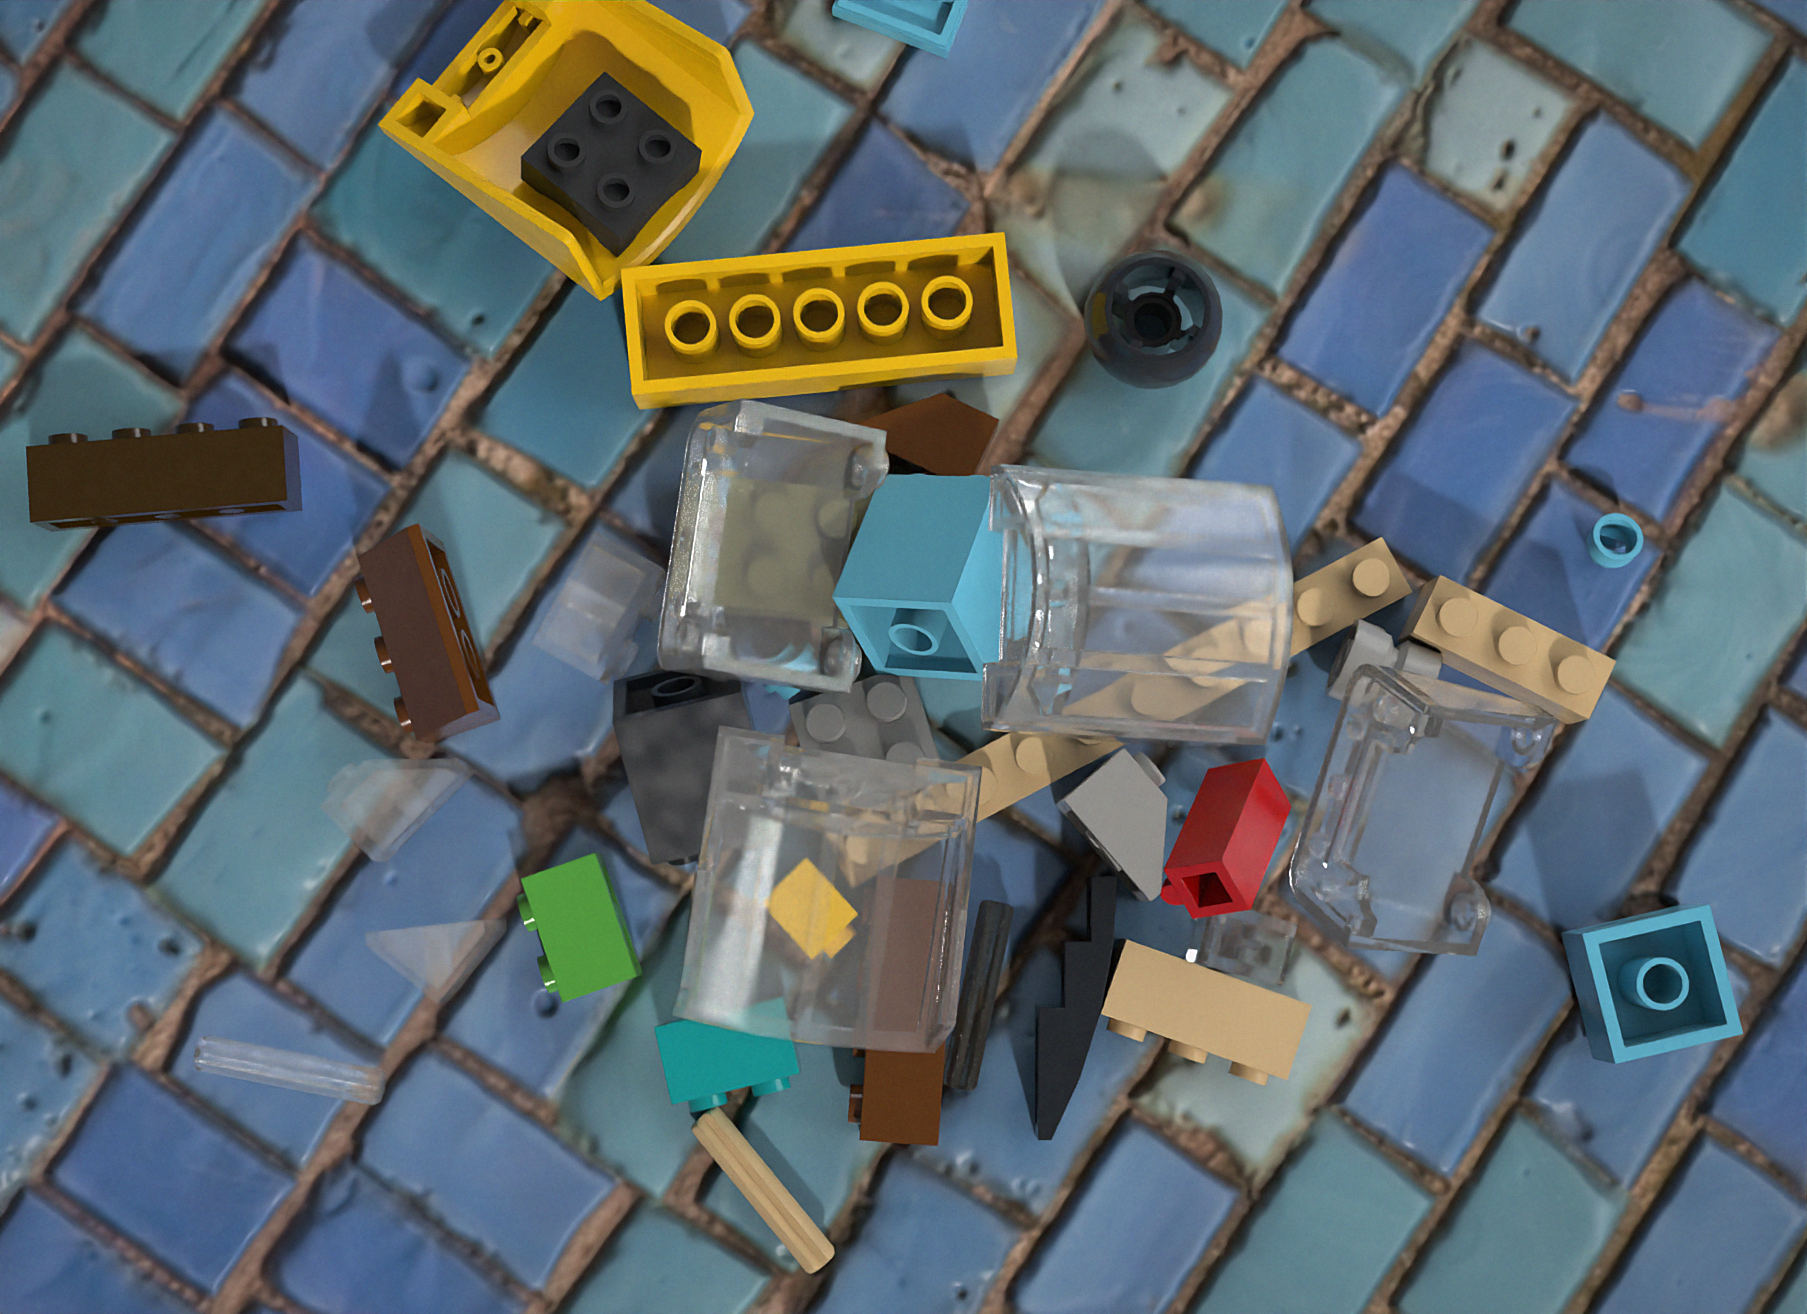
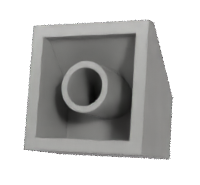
M1123 748L1100 765L1055 805L1137 901L1151 902L1161 894L1168 798L1158 787L1166 780L1144 753L1139 751L1136 755L1131 756Z

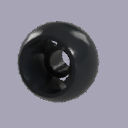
M1149 249L1133 252L1118 259L1099 276L1092 286L1085 304L1084 327L1088 345L1096 361L1108 374L1120 382L1136 388L1162 389L1173 387L1192 378L1211 359L1222 334L1223 310L1220 295L1212 279L1199 265L1186 256L1168 250ZM1143 286L1165 289L1163 293L1151 291L1140 294L1134 300H1130L1128 297V290ZM1175 295L1180 298L1191 315L1193 325L1184 331L1181 330L1182 316L1180 309L1173 300ZM1112 315L1122 320L1120 332L1115 328ZM1142 315H1154L1163 322L1166 335L1155 340L1146 339L1135 329L1134 320ZM1170 348L1173 349L1174 351H1176V352L1168 353V351L1170 350Z

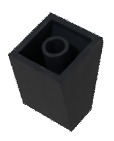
M737 651L614 680L612 723L652 865L664 862L675 866L685 865L699 860L705 852L730 847L734 850L751 849L764 843L767 837L778 835L775 808Z

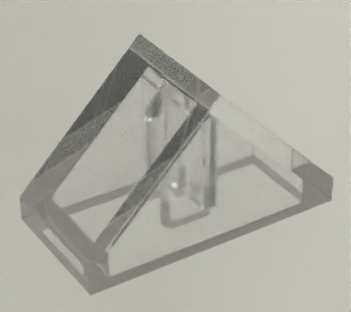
M1252 910L1196 918L1185 960L1283 986L1298 924Z
M506 918L366 932V946L436 1004L451 1000L507 931Z

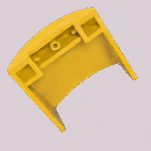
M504 0L438 79L430 85L418 77L378 123V126L388 137L595 298L602 301L622 287L620 268L648 266L684 229L723 175L740 145L755 112L730 52L721 44L645 0ZM604 71L702 150L699 172L685 187L664 203L618 258L601 245L594 235L572 214L550 198L535 191L521 179V156Z

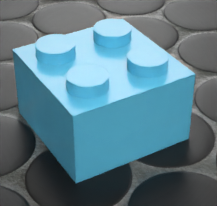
M1683 904L1561 933L1593 1059L1617 1064L1743 1034L1710 904Z

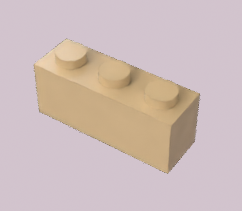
M1442 575L1423 585L1397 639L1401 643L1412 640L1442 653V663L1566 724L1590 718L1616 663L1615 660Z
M1120 938L1107 976L1100 1014L1110 1017L1107 1030L1143 1042L1147 1031L1171 1039L1167 1050L1171 1053L1202 1064L1205 1063L1208 1052L1232 1061L1228 1073L1266 1086L1269 1074L1285 1080L1288 1079L1312 1005Z

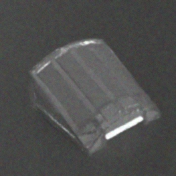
M1007 464L991 466L988 531L1003 533L1004 536L999 662L983 663L981 730L1182 749L1265 745L1277 713L1287 675L1294 610L1293 573L1289 543L1273 487L1270 485Z
M719 725L672 1015L720 1028L782 1040L853 1049L935 1053L954 1029L956 1023L982 766L918 756L914 764L911 765L784 745V735Z

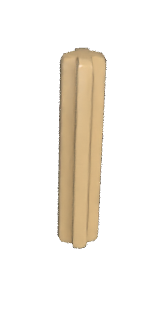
M710 1108L698 1118L691 1127L692 1133L802 1268L812 1274L829 1262L834 1255L832 1244L721 1108Z

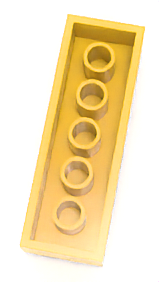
M1005 232L620 268L631 392L639 410L1014 374L1018 356Z

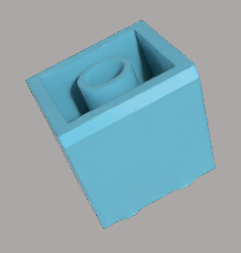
M919 473L911 475L881 474L832 595L833 600L877 674L994 682L998 669L1018 522L1017 515L998 477L982 475L932 476Z

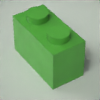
M593 853L521 878L525 893L517 895V903L527 930L531 932L538 929L546 954L538 956L537 962L542 980L549 993L558 991L561 1001L564 1003L643 975L603 854Z

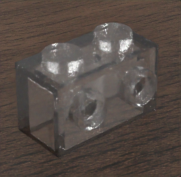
M594 531L531 644L605 686L608 685L613 675L621 679L630 668L638 652L639 645L632 640L642 622L646 619L653 623L667 601L668 587L664 586L668 578L667 573L659 565Z

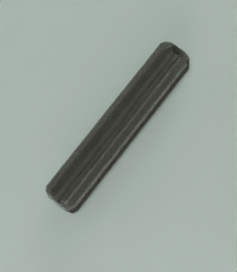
M983 900L979 905L943 1073L944 1084L948 1087L965 1091H972L977 1087L1014 914L1013 907L1007 903Z

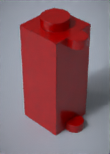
M1265 758L1209 768L1206 772L1164 867V872L1168 878L1164 880L1160 894L1161 898L1170 905L1184 904L1192 919L1247 911L1252 908L1292 807Z

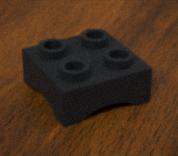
M604 71L521 156V179L535 191L550 198L572 214L594 235L601 245L618 258L664 203L685 187L699 172L702 150Z

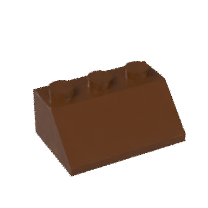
M417 523L402 529L357 557L363 575L355 578L356 590L366 613L375 612L382 635L374 638L375 649L385 673H395L402 695L395 697L393 701L398 720L405 734L414 732L416 740L430 744L501 720L443 542L421 524Z

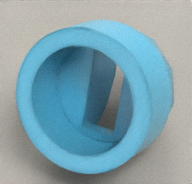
M1619 513L1607 514L1600 518L1589 531L1586 540L1587 553L1594 563L1604 568L1624 566L1640 552L1643 546L1642 531L1639 525L1626 515ZM1604 546L1625 548V553L1607 549Z

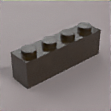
M269 417L241 419L238 421L239 429L215 430L214 425L210 423H183L175 426V434L151 436V430L145 428H122L112 431V439L88 441L87 435L79 433L48 436V445L26 446L30 523L55 532L303 511L298 436L285 426L278 425L277 419Z

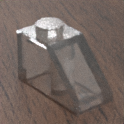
M460 759L364 760L359 766L351 762L342 768L327 784L326 790L331 795L319 807L373 861L388 862L477 770L469 762Z

